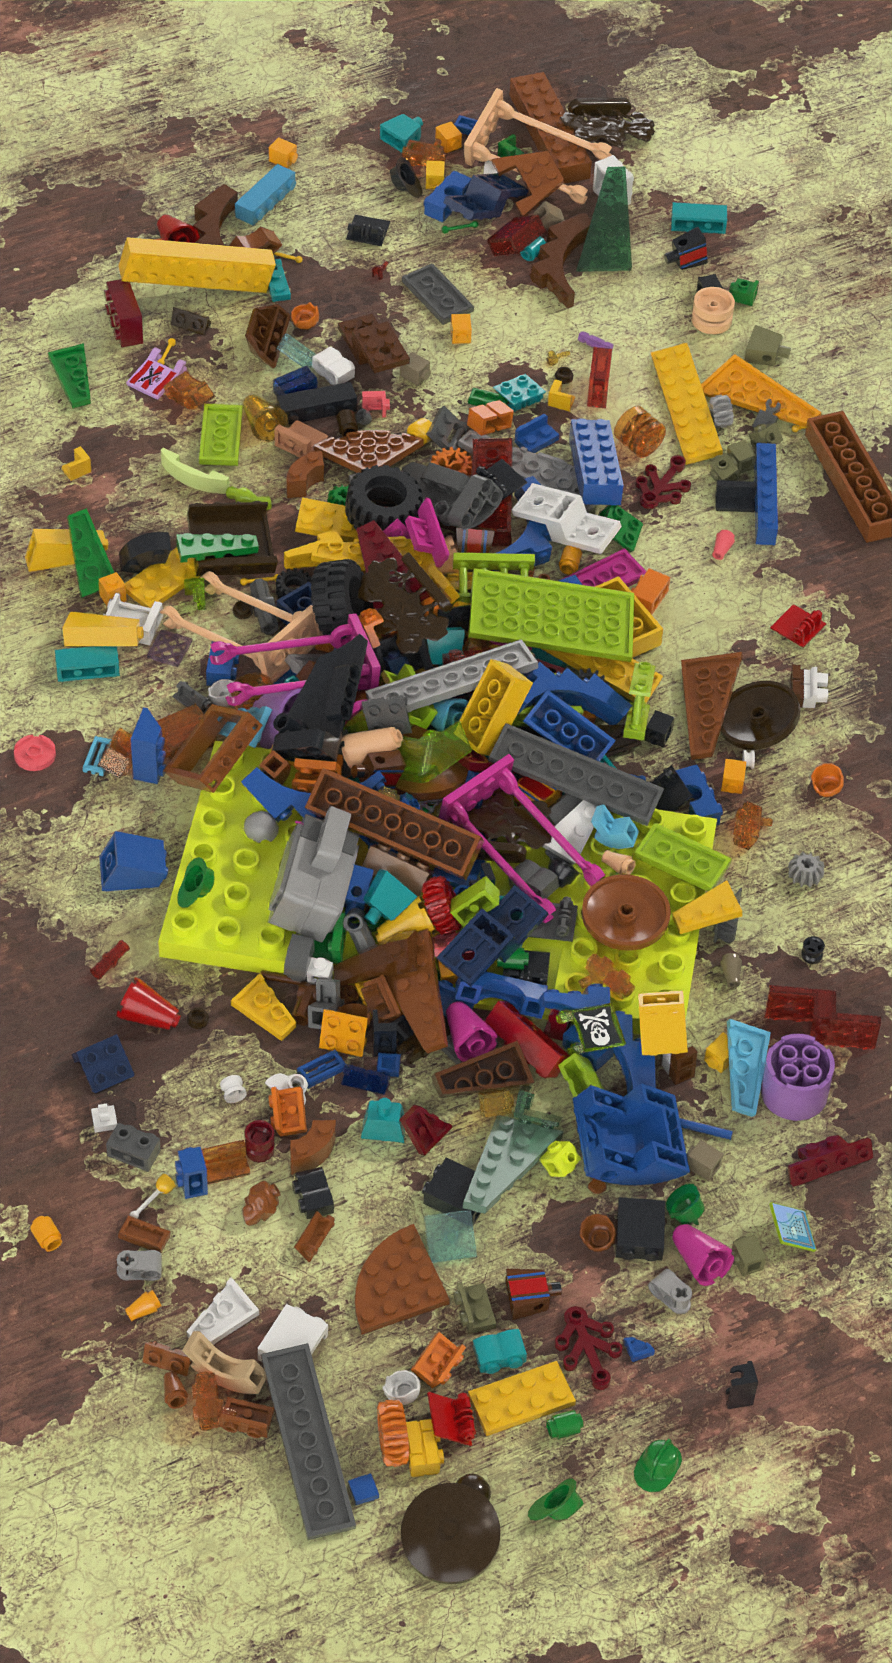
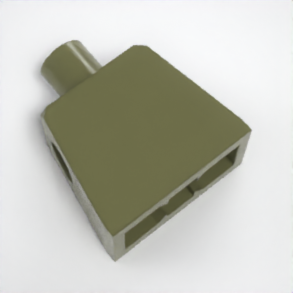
M755 325L746 347L744 361L752 364L774 366L778 356L789 359L791 348L782 346L783 336L781 334Z

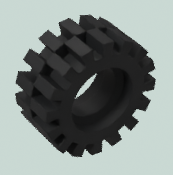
M289 568L287 573L283 570L281 575L278 574L276 579V595H278V599L295 590L288 588L290 585L302 586L307 582L312 584V578L309 576V573H304L303 569L297 571V568H294V571H291Z

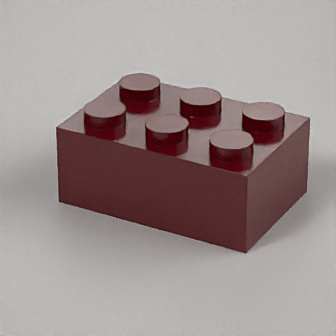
M122 279L107 281V290H104V297L107 301L105 311L106 315H110L109 322L111 328H115V340H119L121 348L143 344L142 314L130 282H124Z

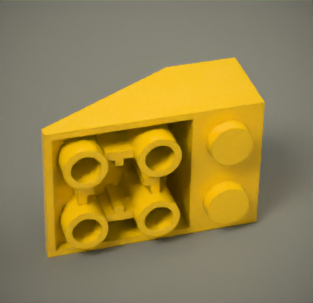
M683 991L638 994L642 1055L655 1056L658 1054L688 1052Z

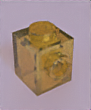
M502 1089L478 1093L480 1116L486 1118L512 1114L514 1098L508 1090Z

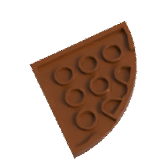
M362 430L348 432L345 437L338 439L330 437L313 445V449L315 452L322 451L323 457L356 473H361V470L367 467L371 469L375 465H378V467L389 465L390 467L424 446L422 438L408 433L396 435L390 434V430Z
M414 1224L393 1233L373 1250L361 1269L355 1291V1314L361 1335L449 1305L450 1303L445 1288Z

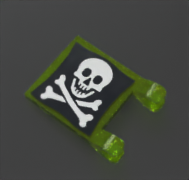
M613 1003L574 1010L565 1009L556 1015V1020L559 1024L573 1020L580 1042H574L567 1048L569 1056L574 1053L582 1054L626 1045Z

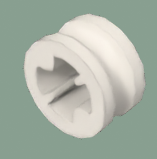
M743 750L742 761H746V767L754 769L755 752L754 750H751V752Z

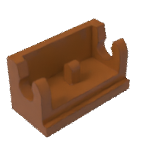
M384 974L363 984L364 988L361 989V993L371 1015L373 1010H377L378 1023H392L401 1016V1012Z

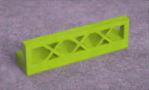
M404 664L398 675L383 670L381 673L385 684L416 675L412 666ZM433 704L407 712L411 724L425 729L428 728L438 713Z

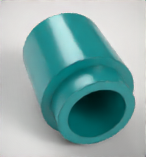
M539 235L532 236L520 247L522 258L527 261H533L538 257L540 246L546 243L545 240Z

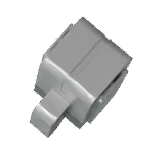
M330 806L324 821L305 814L301 824L297 823L284 850L268 908L270 910L268 923L289 931H295L305 937L314 938V940L321 943L328 932H331L343 911L354 868L353 864H355L359 849L357 845L359 834L347 830L351 813Z

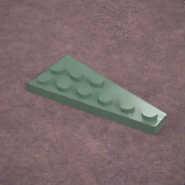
M497 1114L465 1196L463 1208L486 1214L500 1200L501 1195L513 1187L517 1179H521L539 1162V1158L548 1150L547 1147L552 1142L562 1139L563 1131Z

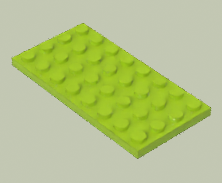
M474 568L472 573L469 638L508 644L522 639L528 647L631 662L633 656L634 593Z

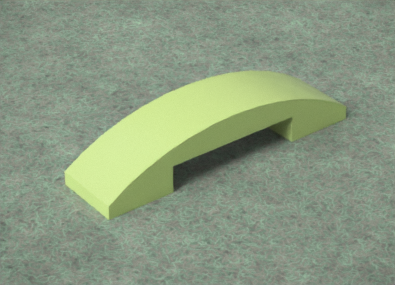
M165 448L161 449V464L175 479L194 489L226 494V489L230 487L229 477L214 470L209 475L181 463L178 454Z

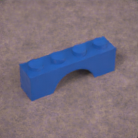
M485 971L472 987L458 977L455 987V999L477 1004L485 998H498L512 1004L522 1015L542 1019L545 1008L539 1007V998L548 990V986Z

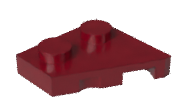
M413 1105L399 1119L419 1155L424 1156L453 1128L450 1123L440 1120L438 1116L428 1113L426 1109L418 1105Z

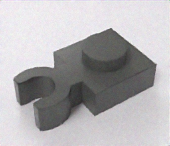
M768 399L766 401V411L760 409L752 428L754 429V427L763 423H777L778 417L774 414L780 411L781 404L778 402L775 408H771L772 400Z

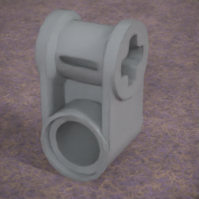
M125 1250L117 1256V1275L122 1280L156 1281L162 1276V1254L159 1251Z
M665 1269L648 1283L651 1293L674 1313L685 1314L690 1310L692 1290L670 1269Z

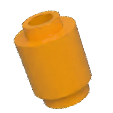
M569 545L564 547L559 561L562 573L571 575L578 570L582 558L580 548Z
M39 1216L33 1220L30 1230L40 1247L47 1252L57 1249L62 1244L61 1234L49 1216Z

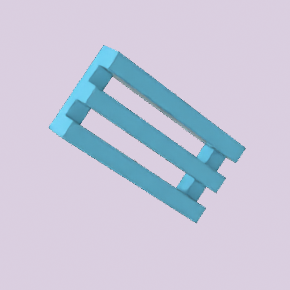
M95 736L83 765V772L91 771V774L94 775L97 772L99 776H104L115 747V740ZM100 742L102 744L98 751L94 765H90L96 752L97 746ZM107 744H109V745H108V748H107V750H106L105 756H104V758H103V761H102V763H101V766L98 767L99 764H100L101 758H102V756H103V753H104V751H105V748H106Z

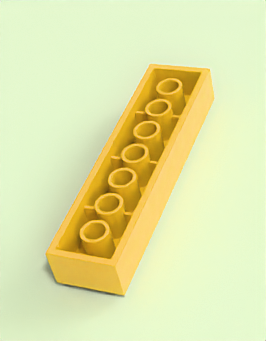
M127 237L119 262V271L124 282L267 293L276 264L272 250Z

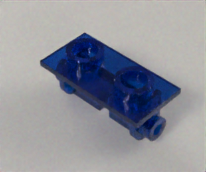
M350 1064L349 1066H344V1077L341 1085L385 1095L391 1075H386L385 1072L365 1070Z

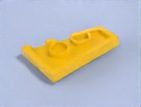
M726 880L673 912L672 915L679 933L683 934L742 917V909Z
M261 973L231 1000V1006L281 1041L296 1028V1021L283 1003H280L276 998L275 992L271 987H268Z

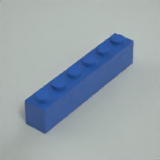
M756 443L754 482H756L755 541L759 545H775L778 532L776 444Z

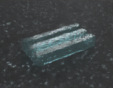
M285 333L277 347L279 351L307 371L311 368L312 357L316 354L289 334Z

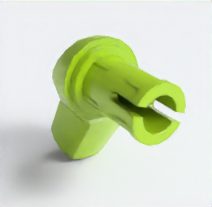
M231 486V488L228 487L226 489V497L234 499L236 502H268L267 510L272 508L269 496H256L245 487L238 489Z

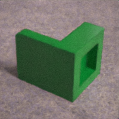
M514 134L498 143L499 157L525 154L516 147V136Z

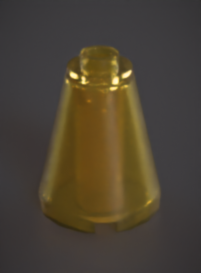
M254 394L247 396L243 401V408L252 433L258 440L274 441L275 428L279 424L284 427L286 424L288 425L287 414L275 404Z

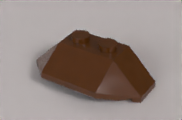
M279 304L254 308L245 334L250 352L272 369L277 365L291 317Z

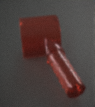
M385 261L381 267H373L372 277L378 274V279L382 280L383 271L389 263Z

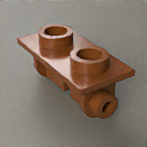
M316 1211L295 1244L294 1248L308 1262L318 1253V1249L327 1234L335 1226L334 1217L330 1215L323 1217Z
M157 1341L145 1343L143 1363L174 1371L186 1377L188 1376L189 1366L193 1361L182 1350L175 1348L172 1351L170 1350L171 1347L157 1343Z

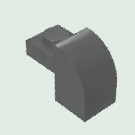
M292 934L284 964V975L297 982H307V970L315 950L314 938Z
M318 978L316 980V1002L308 1006L309 1028L321 1029L323 1010L337 1011L339 1007L345 1004V999L340 998V980Z

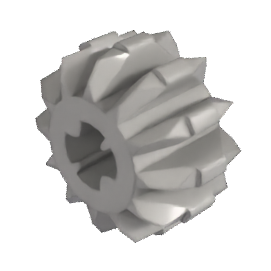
M727 395L712 397L709 401V408L715 427L725 428L732 425L734 415L730 398Z
M803 851L800 855L795 854L789 862L788 875L789 878H793V884L800 883L801 887L807 885L810 888L812 884L818 885L824 877V862L820 861L819 856L813 857L812 852L808 855Z

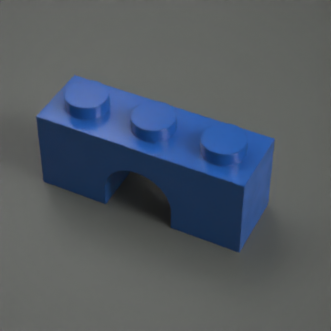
M453 171L449 176H446L444 181L439 186H436L431 195L425 198L423 203L425 206L424 214L443 223L452 214L449 206L443 203L445 197L465 195L471 178L457 171Z
M698 765L676 770L693 795L691 798L696 799L690 802L688 814L717 819L716 825H720L723 809L721 804L716 802L714 791L711 787L709 788L704 772L700 771Z

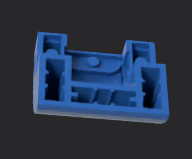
M641 1083L624 1097L590 1085L579 1095L572 1098L586 1176L612 1184L637 1186L666 1182L687 1175L690 1172L675 1095Z

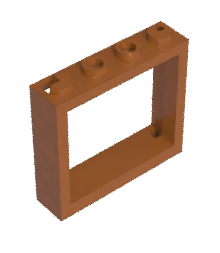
M212 704L163 771L177 784L214 793L263 725L249 712ZM226 722L237 723L200 774L191 772ZM214 780L215 784L211 787L209 783L211 784Z

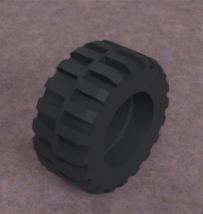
M375 465L371 469L367 467L361 470V473L358 472L354 475L349 483L345 502V514L355 529L374 520L383 531L397 518L406 526L405 520L408 516L419 518L418 509L423 503L422 489L414 477H410V474L406 471H400V468H390L389 465H383V467ZM377 498L387 499L396 503L397 506L382 507L370 500Z
M343 559L323 562L314 569V575H312L311 601L313 603L312 608L313 613H315L316 623H318V628L323 635H331L335 628L347 624L348 614H357L359 616L362 611L370 608L369 602L358 598V591L364 574L355 561Z

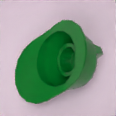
M200 857L194 858L187 866L177 896V902L182 908L189 907L197 898L206 896L213 888L214 871L208 868L204 859Z
M689 1183L677 1188L671 1193L666 1202L669 1216L675 1218L682 1225L694 1223L698 1226V1218L705 1211L701 1195L694 1184Z
M671 1439L652 1442L644 1450L636 1463L634 1479L643 1490L659 1492L665 1489L680 1468L682 1456L678 1448L672 1444Z
M573 1478L566 1479L555 1489L535 1501L528 1511L530 1520L536 1521L547 1516L554 1520H565L577 1512L584 1503L575 1490L576 1481Z

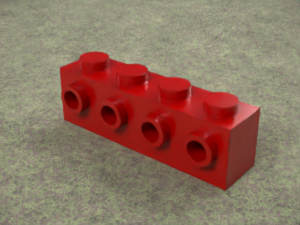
M498 1001L485 1019V1022L495 1031L497 1037H501L505 1041V1045L518 1041L527 1064H531L536 1068L535 1072L542 1078H557L561 1072L558 1065L570 1057L566 1051L525 1015L520 1014L507 1001Z

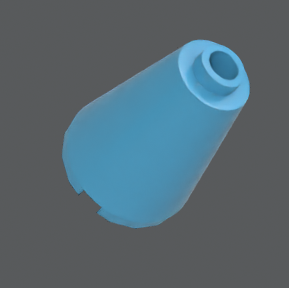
M450 698L433 703L438 713L430 725L446 738L458 740L459 738L453 732L469 701L462 698Z

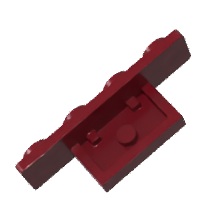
M833 1135L825 1140L809 1143L805 1147L799 1148L798 1156L802 1161L788 1165L790 1184L795 1187L872 1159L874 1156L871 1139L866 1137L848 1144L839 1135Z

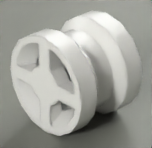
M231 1075L220 1082L221 1090L225 1092L224 1099L228 1103H236L246 1097V1090L242 1087L243 1081L240 1076Z

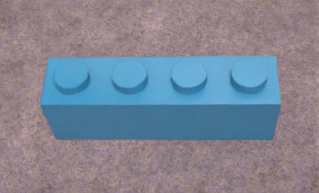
M279 164L275 165L235 203V217L254 226L280 200H283L287 193L295 188V172Z

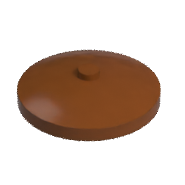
M431 749L425 756L414 757L408 755L403 758L407 766L393 791L397 795H403L407 792L416 800L444 798L465 784L468 769L441 749Z
M620 874L601 879L587 891L583 900L582 920L587 931L598 942L613 949L631 951L651 946L665 934L670 922V904L664 892L653 882L639 876Z

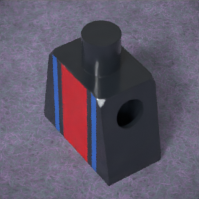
M696 227L673 239V251L664 254L667 264L676 262L682 270L707 264L706 238L699 227Z

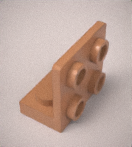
M298 420L289 428L280 424L275 428V446L299 458L309 452H315L313 445L328 439V435Z

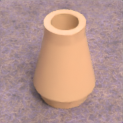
M606 850L602 856V862L610 866L619 875H630L635 868V860L631 856Z

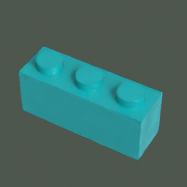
M672 202L671 231L688 232L699 227L702 233L726 234L727 205Z
M90 646L55 650L58 682L120 676L117 646Z

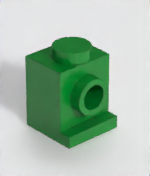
M737 278L736 282L731 283L729 292L732 293L735 302L753 306L758 294L759 281L751 282Z

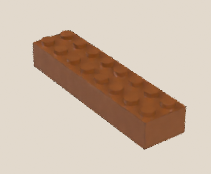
M544 72L510 78L509 95L518 113L575 136L574 128L564 125L560 119V116H563L565 111ZM524 123L538 151H548L564 179L563 184L590 179L592 161L585 148Z
M844 411L808 418L805 436L866 543L892 537V493Z
M325 768L322 769L305 805V808L310 813L324 819L330 806L351 813L349 830L463 880H467L484 843L483 838L477 834Z

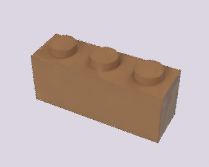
M381 843L370 846L362 867L373 869V876H376L379 869L386 870L416 896H423V883L432 878L434 871L429 869L430 866L421 861L415 863L409 860L410 856L402 852L396 854L390 851V847Z

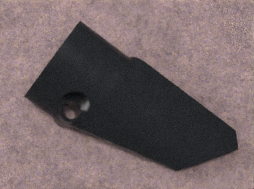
M358 634L342 647L319 656L289 713H280L274 719L273 727L279 733L275 735L272 751L274 750L285 760L294 762L295 758L337 761L345 721L349 720L352 716L368 640L361 634Z

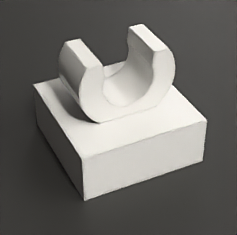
M100 1104L98 1108L91 1109L95 1133L115 1129L117 1120L114 1105Z

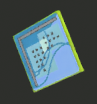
M773 1202L769 1203L780 1244L815 1252L816 1246L806 1211Z

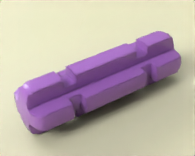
M584 331L579 333L578 341L598 350L601 349L607 354L612 352L614 347L612 343L605 342V340L589 335V333Z

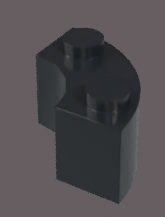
M169 532L146 533L126 543L119 552L121 571L139 574L150 565L157 563L165 564L171 552Z

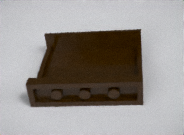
M268 502L189 504L186 516L190 534L256 535L259 545L258 553L233 556L231 553H227L222 558H215L212 555L205 556V560L199 561L193 558L196 576H202L208 571L216 575L275 573L278 559L273 554L266 512Z

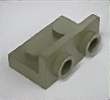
M458 1282L457 1290L453 1292L456 1306L460 1305L462 1311L459 1312L462 1326H466L468 1334L495 1329L496 1321L484 1283L463 1287V1283Z

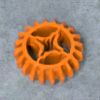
M393 1399L379 1402L377 1406V1421L383 1462L387 1467H398L407 1464L409 1460V1444L403 1404L399 1400Z

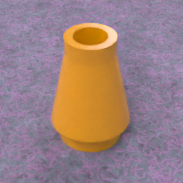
M151 1290L148 1293L145 1291L124 1310L132 1322L135 1319L158 1312L157 1309L162 1306L154 1291Z

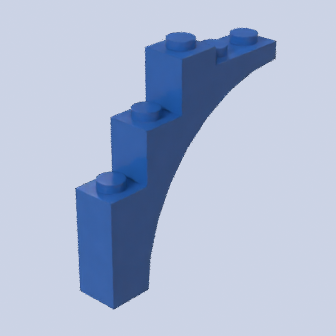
M534 476L525 478L527 484L515 491L514 496L518 501L532 483L541 485ZM526 519L527 527L518 540L509 547L496 552L502 554H535L534 566L549 562L552 546L549 542L552 540L546 524Z
M539 662L538 669L523 674L533 684L518 714L525 708L537 704L547 689L566 704L581 706L582 709L601 718L609 725H617L632 705L595 673L590 679L585 677L581 680L568 668L562 674L559 671L554 674Z
M257 767L241 781L244 787L278 823L281 820L285 821L288 819L293 809L302 818L307 814L324 820V818L310 813L305 808L311 793L299 792L284 787L270 779ZM377 771L359 784L380 792L385 787L386 779Z
M591 984L583 991V994L580 991L559 993V990L550 989L540 996L539 1007L555 1009L574 1016L573 1013L575 1011L610 1005V987H603L602 984ZM623 1011L612 1012L615 1025L623 1041H621L622 1043H615L609 1046L621 1065L626 1081L627 1094L641 1083L656 1088L655 1056L642 1055L641 1038L634 1039L633 1041L632 1015L625 1014Z

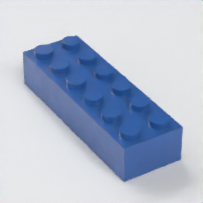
M571 419L569 443L579 493L583 503L588 505H621L624 485L610 420Z

